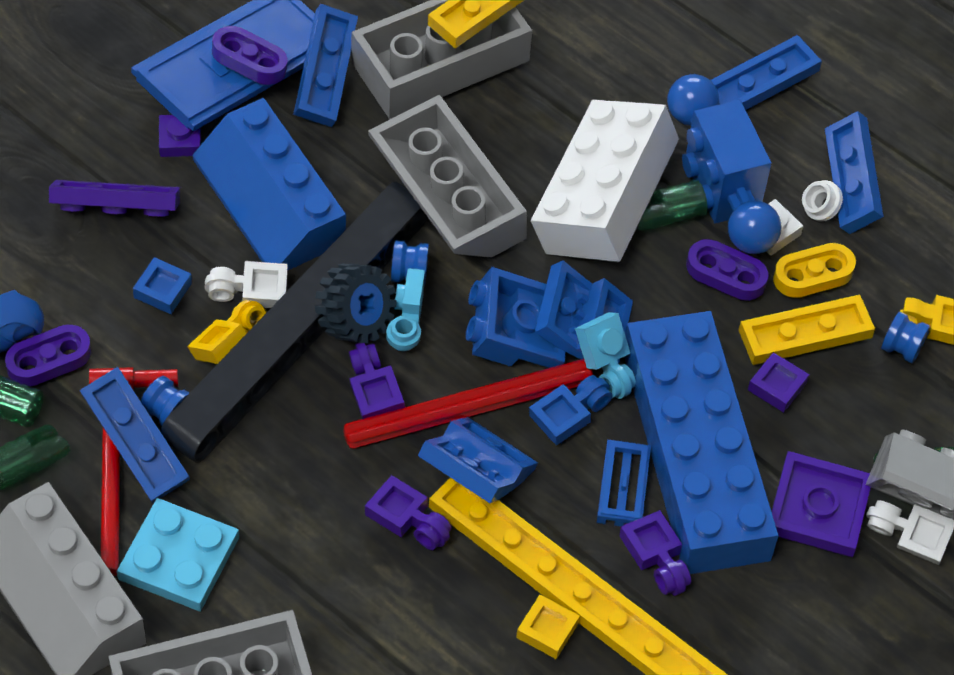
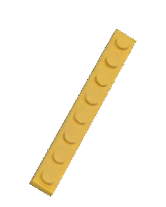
M451 477L429 498L430 509L444 516L452 526L544 597L580 615L579 624L645 675H728L499 500L488 503Z

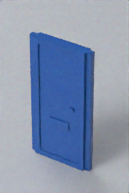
M252 0L131 67V73L136 77V81L174 117L194 132L275 85L257 83L217 62L212 55V38L218 29L226 26L241 27L283 49L288 58L286 75L282 79L284 80L304 67L315 13L300 0Z

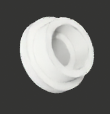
M827 180L811 183L805 189L802 196L805 212L816 221H827L833 218L840 210L843 201L841 189L835 183Z

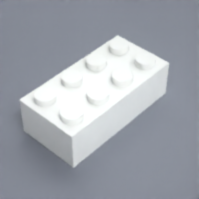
M604 100L591 101L531 219V223L546 254L621 261L679 140L666 105Z

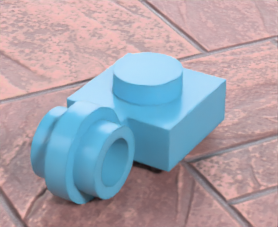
M408 268L405 285L397 284L395 297L397 303L395 309L402 310V316L395 318L388 324L386 338L388 343L398 351H409L417 346L420 341L421 328L419 322L424 295L425 270Z
M608 312L575 328L587 369L597 370L601 367L603 368V374L599 378H604L609 383L612 398L621 399L629 395L632 388L635 387L636 380L632 370L625 364L619 365L617 361L630 354L619 313Z

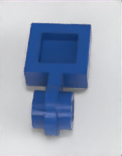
M591 375L578 385L576 395L574 396L563 384L530 406L529 416L557 446L591 422V413L587 409L597 412L612 399L610 385L604 378H597L595 375Z

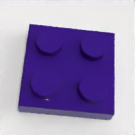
M788 451L771 511L778 537L853 557L871 488L865 485L870 473Z

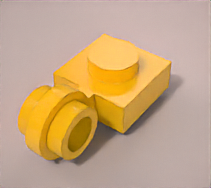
M242 301L233 309L232 315L227 321L216 319L187 347L196 360L218 364L266 314V311L256 301Z

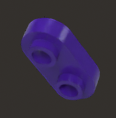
M237 26L222 27L214 33L212 38V55L220 64L260 84H275L285 77L288 58L280 47Z
M710 239L700 240L689 249L686 267L688 273L695 280L741 300L756 299L765 291L768 270L760 260ZM702 264H709L712 266V268H708ZM740 281H747L750 284H745Z
M62 325L18 342L8 350L5 357L8 376L14 383L20 386H35L76 370L85 365L91 356L90 339L87 332L81 327ZM66 350H75V352L71 354H63V352H65ZM28 365L35 366L33 369L23 370Z

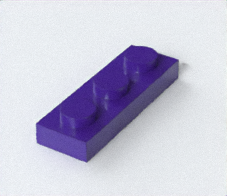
M55 180L49 186V203L60 204V209L64 211H84L85 205L102 206V212L110 214L127 213V208L144 209V215L168 216L169 210L175 211L180 204V187Z

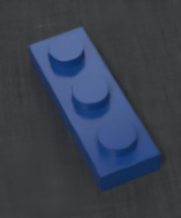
M320 4L316 9L293 115L332 127L336 122L351 53L352 32L355 31L358 16Z
M796 35L713 78L711 81L718 90L719 104L740 99L745 110L819 72L822 60Z
M859 111L825 128L833 183L841 189L843 196L842 205L838 211L840 228L849 234L884 217L867 117Z
M118 367L80 390L85 401L152 504L157 498L161 499L190 480L186 470Z

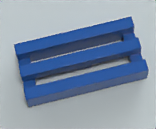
M607 439L597 523L605 524L606 520L615 521L614 526H623L624 523H630L643 517L650 445ZM615 452H622L623 458L616 509L608 508L614 455ZM632 454L640 455L634 512L625 510Z

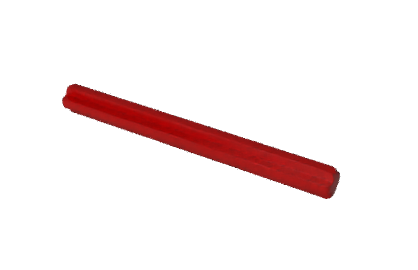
M580 359L349 422L344 425L343 433L349 448H357L453 420L546 396L563 384L568 389L575 388L585 378L593 375L592 369H587L585 360Z

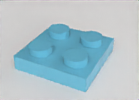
M157 498L117 570L118 580L201 612L239 540V529Z

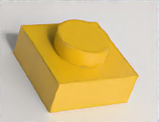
M539 595L517 629L516 638L557 659L579 624L580 615Z

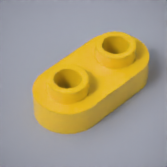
M838 243L820 245L787 254L780 258L776 264L773 281L776 288L786 296L794 298L807 296L848 283L853 276L856 259L853 252L844 245ZM827 268H835L837 271L832 272ZM789 278H795V279H798L799 281H793V280H791V279H789Z

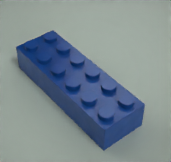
M711 311L627 323L625 337L630 354L624 356L626 365L635 376L636 384L633 391L647 442L651 446L650 453L670 525L682 543L681 554H679L680 560L685 563L690 574L771 561L779 535Z

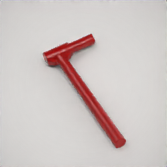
M134 367L119 368L133 391H135V388H148L160 376H166L174 382V387H178V369L134 371ZM114 368L89 369V384ZM103 428L101 559L112 575L116 576L119 568L120 453Z

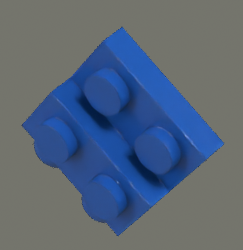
M491 267L480 281L476 280L471 287L468 298L469 304L476 306L475 316L470 319L466 329V340L473 342L472 355L512 366L518 358L548 368L564 364L565 351L535 333L547 284Z

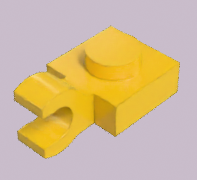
M936 295L932 304L925 303L916 298L905 299L904 309L900 310V312L907 314L909 320L916 324L924 322L931 327L927 335L928 339L954 345V299Z

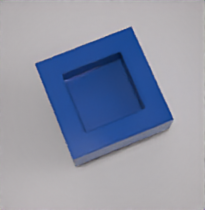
M154 257L133 287L134 298L172 314L191 286L192 275Z

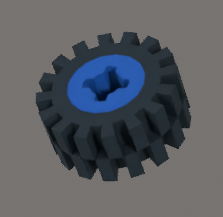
M353 263L338 264V268H331L327 271L330 278L322 277L319 283L325 289L323 292L316 291L315 296L317 299H322V305L315 306V312L324 315L318 322L321 327H327L325 333L329 336H334L335 339L358 343H368V340L375 341L379 339L378 333L385 334L387 326L384 322H391L395 316L389 313L390 307H396L397 300L390 299L389 296L396 293L394 286L386 285L391 280L387 274H382V269L378 267Z

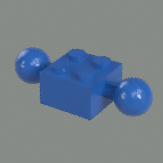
M698 74L682 76L669 89L667 104L671 115L678 122L691 126V129L687 130L688 145L686 154L682 156L685 174L688 178L693 177L697 186L699 203L702 209H708L714 224L729 220L728 234L732 243L739 250L748 254L764 253L777 243L782 229L777 211L769 204L763 202L771 161L740 99L719 104V93L711 80Z

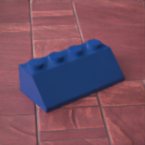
M264 98L228 113L193 154V161L262 262L287 264L288 271L322 255L346 230L345 212Z

